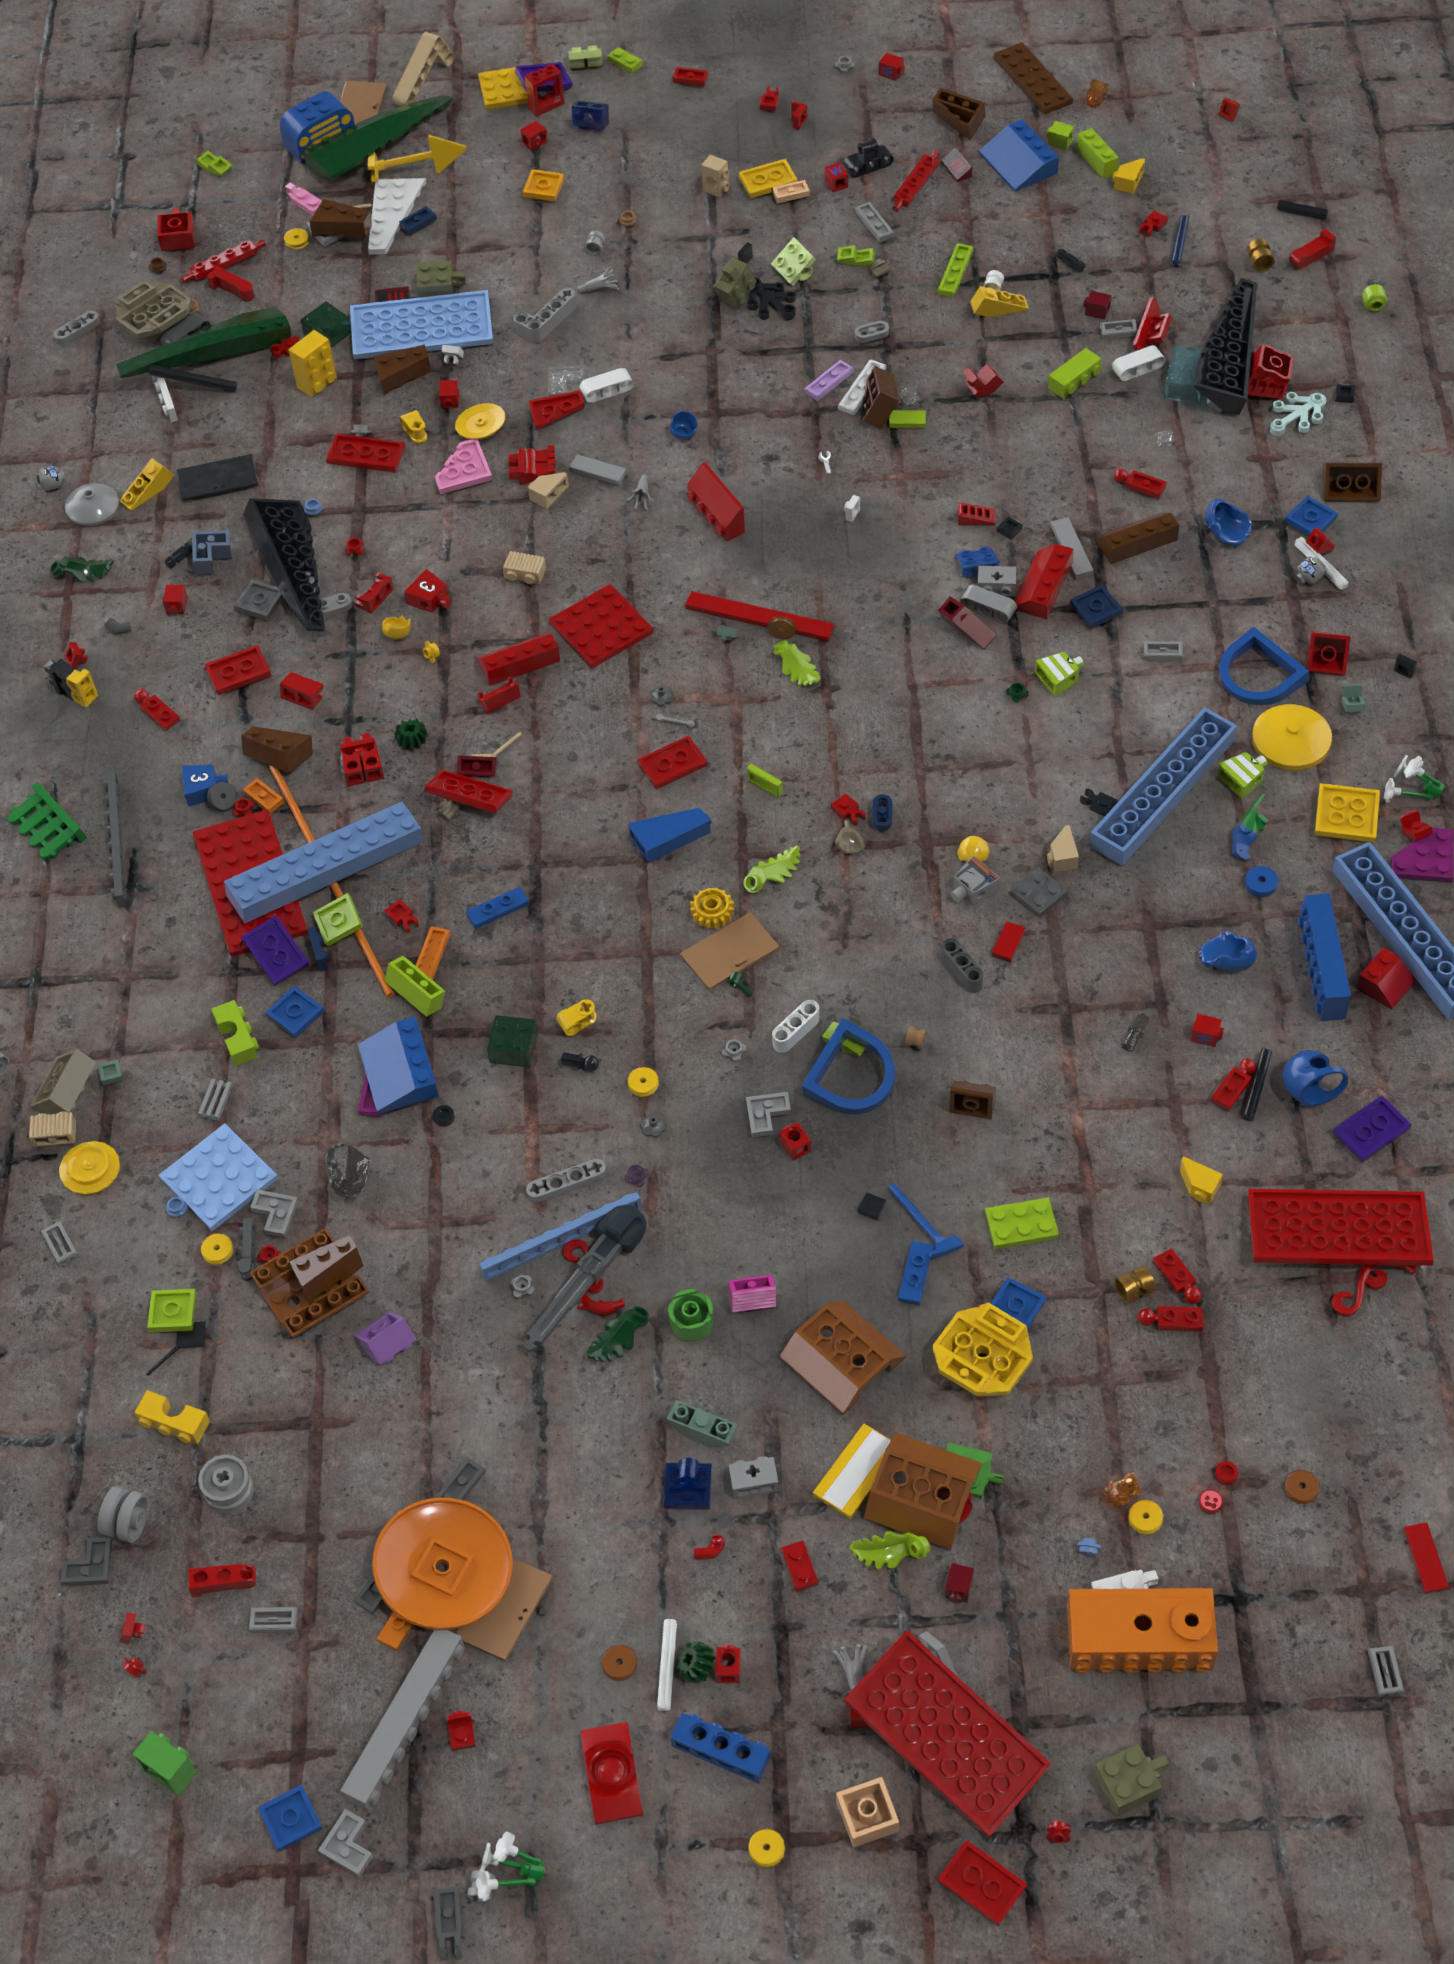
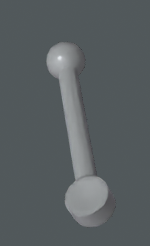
M663 714L656 716L658 722L668 721L688 725L690 728L695 726L692 720L683 721L664 717Z

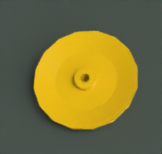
M483 403L474 405L459 415L455 422V429L460 436L466 439L480 440L488 438L496 433L504 424L505 412L500 406L495 404Z
M97 1141L81 1143L70 1149L63 1157L59 1167L60 1179L64 1186L74 1193L83 1195L98 1193L108 1188L117 1178L120 1170V1159L114 1148L106 1143Z

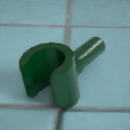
M734 971L730 976V986L740 988L751 997L753 992L741 983L743 976Z

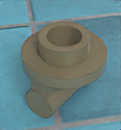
M879 258L871 263L870 270L874 278L890 271V267L886 264L885 260L881 261Z
M444 799L438 805V813L443 816L444 820L449 822L460 808V805L453 800Z

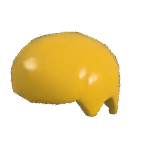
M403 615L399 618L388 617L382 622L383 633L393 640L403 639L410 632L411 619L409 618L406 621Z
M969 836L960 843L957 854L960 861L964 860L967 862L972 856H975L983 863L987 860L990 849L988 843L982 838Z

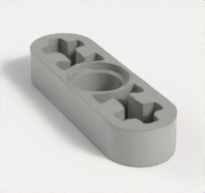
M87 311L55 330L54 337L56 343L66 345L97 327L100 323L97 312ZM76 326H81L79 329H73Z

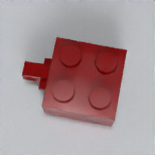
M179 207L172 208V214L157 215V237L161 251L195 248V222L192 212L180 213Z

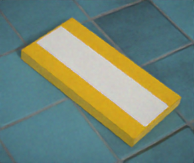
M863 1424L813 1491V1496L851 1520L870 1494L885 1450L891 1440L868 1425Z

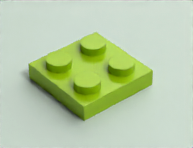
M348 893L313 912L327 946L363 928L353 900Z
M152 1290L148 1331H193L196 1290Z

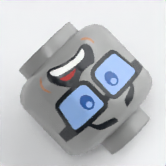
M49 466L39 470V473L36 474V480L39 487H42L45 491L60 489L62 482L65 481V476L58 467Z
M1307 557L1297 566V572L1299 573L1297 578L1303 584L1307 582L1313 585L1324 576V568L1326 567L1318 557Z

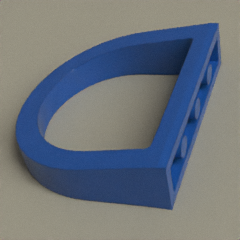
M1254 626L1226 649L1219 666L1221 682L1227 692L1234 698L1253 705H1269L1280 702L1310 681L1309 670ZM1256 646L1290 673L1291 676L1274 689L1264 692H1252L1236 685L1229 675V670L1232 663L1238 657Z
M842 1018L802 1084L803 1094L837 1112L845 1114H862L872 1111L883 1104L893 1090L895 1083L893 1058L881 1040ZM847 1038L873 1051L881 1059L885 1067L882 1085L874 1094L864 1099H845L819 1085Z

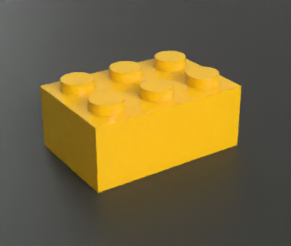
M313 330L289 349L297 388L308 396H315L337 378L329 339L317 331Z

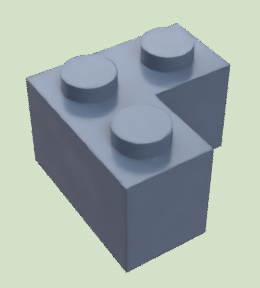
M229 530L192 531L195 575L213 574V559L231 558Z

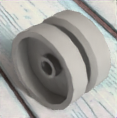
M232 1455L216 1456L206 1462L200 1471L198 1478L200 1490L205 1501L214 1511L224 1514L238 1512L251 1500L254 1491L253 1481L247 1467L239 1458Z
M119 1486L112 1487L107 1492L99 1511L98 1532L110 1538L117 1536L119 1540L128 1543L135 1542L144 1529L149 1512L148 1495L138 1491L130 1493L127 1488Z

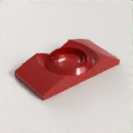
M628 1722L580 1730L595 1825L643 1816Z

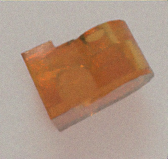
M1095 79L1091 81L1086 96L1087 106L1096 108L1101 105L1108 95V84Z

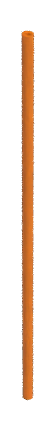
M269 766L307 843L315 841L279 769ZM337 882L330 884L336 899L343 896ZM357 930L354 934L387 998L393 997L394 992L391 986L385 982V975L362 930Z

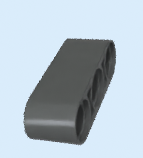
M193 313L166 331L161 337V343L165 345L210 326V322L200 314Z
M954 938L945 939L942 942V961L968 992H979L983 987V971L958 940Z

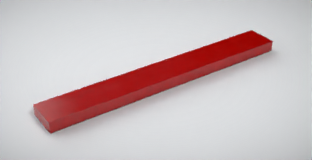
M691 591L685 604V609L767 628L768 622L773 617H787L796 624L795 634L828 642L834 630V623Z

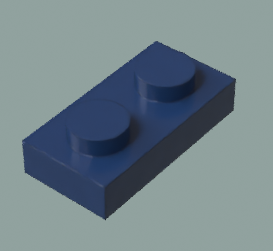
M425 206L399 221V225L406 233L411 235L436 221L437 217L432 210Z
M315 927L308 928L319 971L328 970L326 961H329L326 949L322 950L321 948L324 945L322 934H317Z

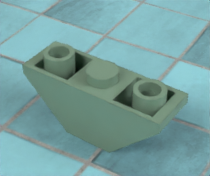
M678 1400L675 1401L667 1417V1421L688 1439L708 1447L729 1445L738 1427L736 1423Z

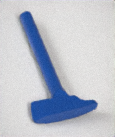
M895 1183L889 1186L888 1189L933 1240L935 1248L934 1251L929 1253L930 1258L950 1254L965 1245L956 1235L945 1239L938 1234Z

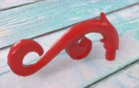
M580 1239L568 1241L563 1247L564 1258L569 1262L578 1263L580 1258L572 1254L573 1250L580 1248L584 1251V1255H586L589 1251L588 1244ZM601 1278L597 1285L592 1284L588 1291L593 1294L601 1292L604 1286L603 1279ZM585 1293L579 1300L582 1305L577 1306L578 1309L597 1315H609L615 1313V1310L624 1308L625 1304L623 1299L614 1302H604L603 1300L596 1302Z
M1363 1265L1358 1275L1355 1304L1350 1308L1345 1307L1342 1304V1300L1346 1298L1352 1299V1293L1346 1291L1337 1292L1332 1298L1331 1305L1333 1310L1341 1316L1354 1315L1362 1304L1365 1285L1375 1290L1383 1288L1388 1281L1387 1273L1377 1269L1374 1271L1376 1277L1370 1276L1371 1271L1379 1265ZM1390 1265L1391 1267L1398 1266L1402 1270L1405 1269L1412 1275L1418 1270L1416 1266Z

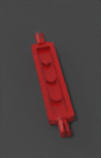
M934 150L931 156L923 155L894 194L893 200L896 203L892 207L893 211L898 212L902 206L908 207L938 167L939 160L937 158L940 155L939 151Z
M263 239L256 243L245 241L234 248L225 250L221 254L211 256L209 259L198 262L190 267V273L181 276L182 281L186 283L192 279L201 280L207 277L217 266L225 269L257 254L258 249L266 246V243Z

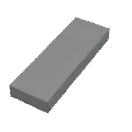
M870 202L855 207V213L879 243L894 237L893 230Z
M576 455L569 466L571 472L615 485H620L627 473L626 468L581 455Z

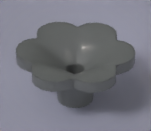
M665 686L655 688L651 691L650 701L658 706L670 704L673 691Z
M654 1114L647 1115L646 1119L641 1121L643 1134L645 1136L652 1135L655 1138L660 1137L661 1133L667 1129L664 1117L661 1115L655 1116Z

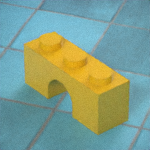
M147 1390L134 1412L138 1423L148 1429L150 1427L158 1429L163 1435H174L184 1443L192 1442L198 1444L210 1423L207 1413L186 1405L179 1415L169 1417L167 1413L171 1406L167 1397Z

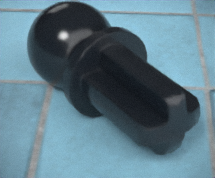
M563 1053L561 1056L562 1065L577 1067V1070H580L581 1066H583L586 1071L593 1072L599 1067V1060L593 1055L583 1058L582 1053L579 1055Z

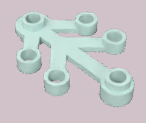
M1288 392L1286 395V402L1288 404H1306L1303 406L1284 405V402L1280 400L1273 403L1274 412L1292 413L1283 419H1275L1271 423L1270 432L1275 436L1284 434L1285 426L1300 417L1298 430L1302 433L1308 432L1310 428L1308 411L1313 409L1314 413L1312 414L1311 421L1314 424H1320L1323 420L1321 409L1326 404V397L1320 393H1314L1307 397L1297 396L1295 392Z

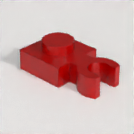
M768 86L766 94L762 95L759 108L760 110L776 112L779 103V88L776 87L775 91H770V86Z
M1154 210L1144 219V224L1140 225L1139 233L1147 231L1146 237H1150L1153 230L1158 232L1168 223V217Z
M298 335L281 340L282 344L271 345L274 358H280L283 354L289 357V349L300 341Z
M846 793L831 803V809L844 820L849 817L854 826H858L857 817L866 820L865 812L859 810V804Z
M401 899L384 910L385 915L397 927L403 924L404 930L407 933L411 932L410 924L419 927L418 919L413 916V911Z

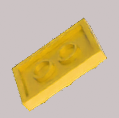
M786 159L738 172L739 179L750 199L772 193V187L798 181Z

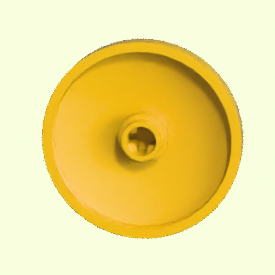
M1295 704L1279 705L1266 710L1256 720L1252 732V743L1257 754L1264 756L1268 764L1291 771L1305 770L1319 764L1329 753L1332 742V732L1327 721L1316 711Z

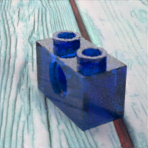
M576 101L572 105L573 126H578L582 129L590 127L594 128V130H603L609 124V104Z

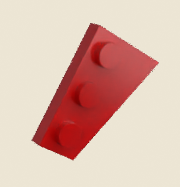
M581 390L528 401L536 430L585 408Z

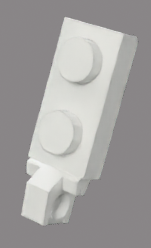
M1134 1570L1091 1582L1092 1589H1149V1586L1158 1584V1576L1156 1570L1145 1573L1142 1570Z

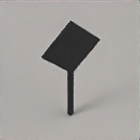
M194 1322L193 1331H177L176 1346L150 1368L146 1374H152L180 1348L204 1346L206 1322Z

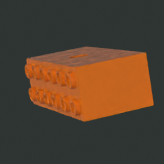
M1213 1588L1069 1589L1067 1621L1070 1670H1076L1078 1673H1087L1090 1670H1100L1103 1673H1110L1114 1670H1124L1127 1673H1134L1138 1670H1148L1152 1673L1161 1672L1162 1670H1172L1178 1673L1186 1670H1196L1197 1672L1214 1670L1218 1646Z

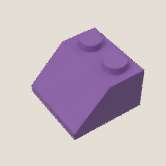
M392 1311L387 1312L354 1335L372 1360L378 1364L390 1362L394 1358L393 1355L399 1351L407 1350L412 1346V1342L416 1340L405 1319Z

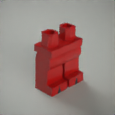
M549 445L547 449L524 450V448H518V454H508L509 480H519L520 485L530 484L539 476L556 474L554 445Z
M370 733L362 734L360 736L361 740L353 741L351 737L343 738L342 744H340L348 786L365 783L361 764L364 765L367 782L385 779L375 738Z

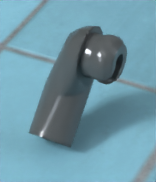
M107 618L104 621L105 628L113 634L132 631L130 622L120 624L113 618Z

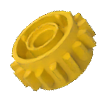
M718 888L700 890L697 895L693 896L694 901L690 902V914L693 916L694 922L698 921L700 927L717 929V927L725 926L727 921H731V915H734V902L731 901V895L725 894V890L722 891Z

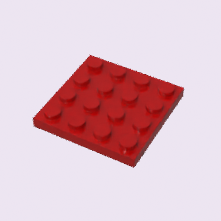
M611 584L606 585L549 618V624L591 669L654 633L653 627Z

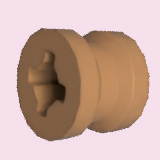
M909 1026L905 1046L910 1047L913 1045L917 1049L922 1050L927 1030H917L915 1027Z

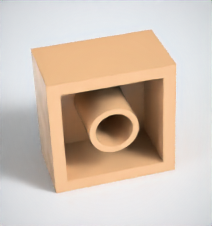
M882 1777L836 1793V1803L853 1848L899 1832V1820Z

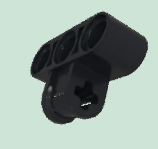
M872 138L869 142L858 143L857 153L847 156L843 161V166L852 178H857L889 167L893 163L894 157L885 145L878 146L877 140Z

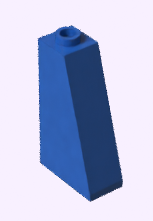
M699 807L631 822L628 824L630 838L647 862L650 863L711 833L710 824L712 822L707 813L704 814Z

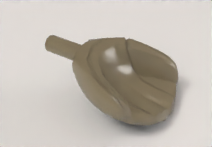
M845 820V827L838 833L835 844L844 853L857 854L865 848L863 837L858 831L850 827L848 820Z

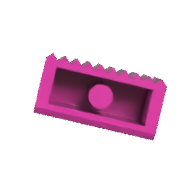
M772 1275L739 1278L738 1280L730 1279L729 1302L732 1313H745L748 1310H767L770 1307H776V1288Z

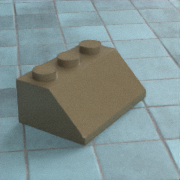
M77 1048L57 1056L30 1108L51 1115L62 1111L72 1112L76 1107V1099L85 1090V1082L94 1073L93 1067L96 1062Z

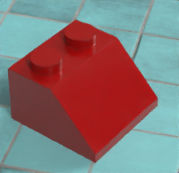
M1311 631L1307 670L1346 675L1351 636L1349 634Z
M1382 948L1360 974L1357 989L1392 1010L1416 980L1400 957Z

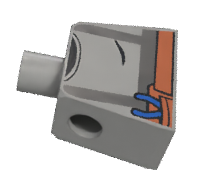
M972 856L954 876L953 887L955 890L951 892V897L955 902L966 898L971 904H976L1000 890V877L975 856Z

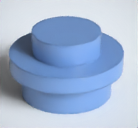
M309 499L305 502L304 511L310 516L318 515L322 511V504L317 499Z
M180 1197L171 1198L166 1206L167 1213L174 1218L183 1216L188 1210V1205Z
M1083 1538V1542H1078L1077 1545L1080 1547L1079 1553L1086 1555H1098V1550H1101V1545L1097 1544V1540L1091 1538Z

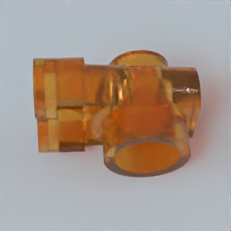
M1133 1471L1123 1475V1478L1120 1480L1109 1481L1106 1487L1102 1488L1108 1503H1112L1114 1507H1123L1129 1502V1496L1134 1497L1142 1493Z

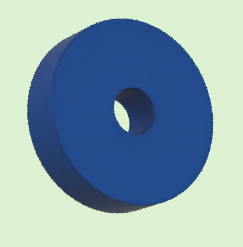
M1257 866L1247 872L1245 887L1252 895L1267 897L1276 891L1278 876L1271 868Z

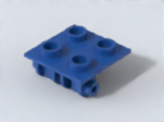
M982 547L976 551L964 550L955 554L963 568L961 569L962 577L966 576V578L976 576L975 570L978 576L979 566H999L998 563H1000L993 549L989 547Z

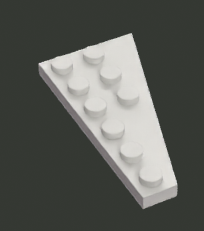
M426 178L379 179V181L375 182L371 218L372 227L370 229L368 245L369 254L387 253L394 241L393 237L401 229L399 221L409 215L416 197L420 196V190L426 185Z

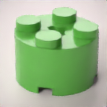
M687 1289L677 1293L668 1307L670 1327L673 1333L681 1341H696L708 1336L712 1332L714 1324L713 1306L710 1298L695 1289Z

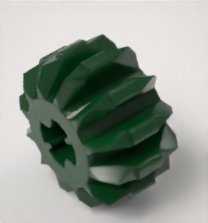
M410 718L406 722L402 720L401 725H396L394 733L399 747L403 746L405 750L411 748L412 751L415 747L421 749V744H426L428 735L424 723L419 722L417 718L414 721Z
M700 1641L687 1643L686 1649H681L682 1655L678 1658L680 1663L677 1668L680 1670V1676L692 1683L706 1682L707 1675H712V1667H715L713 1661L716 1659V1656L713 1654V1648Z

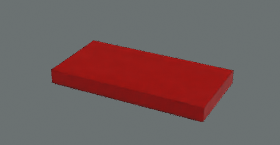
M336 433L326 461L327 464L396 473L406 446L405 442Z
M444 769L425 786L426 793L493 813H497L513 794V790Z

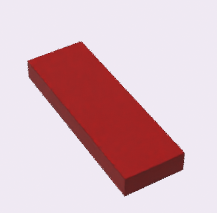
M1428 1523L1405 1526L1404 1532L1424 1593L1429 1594L1448 1590L1449 1585Z

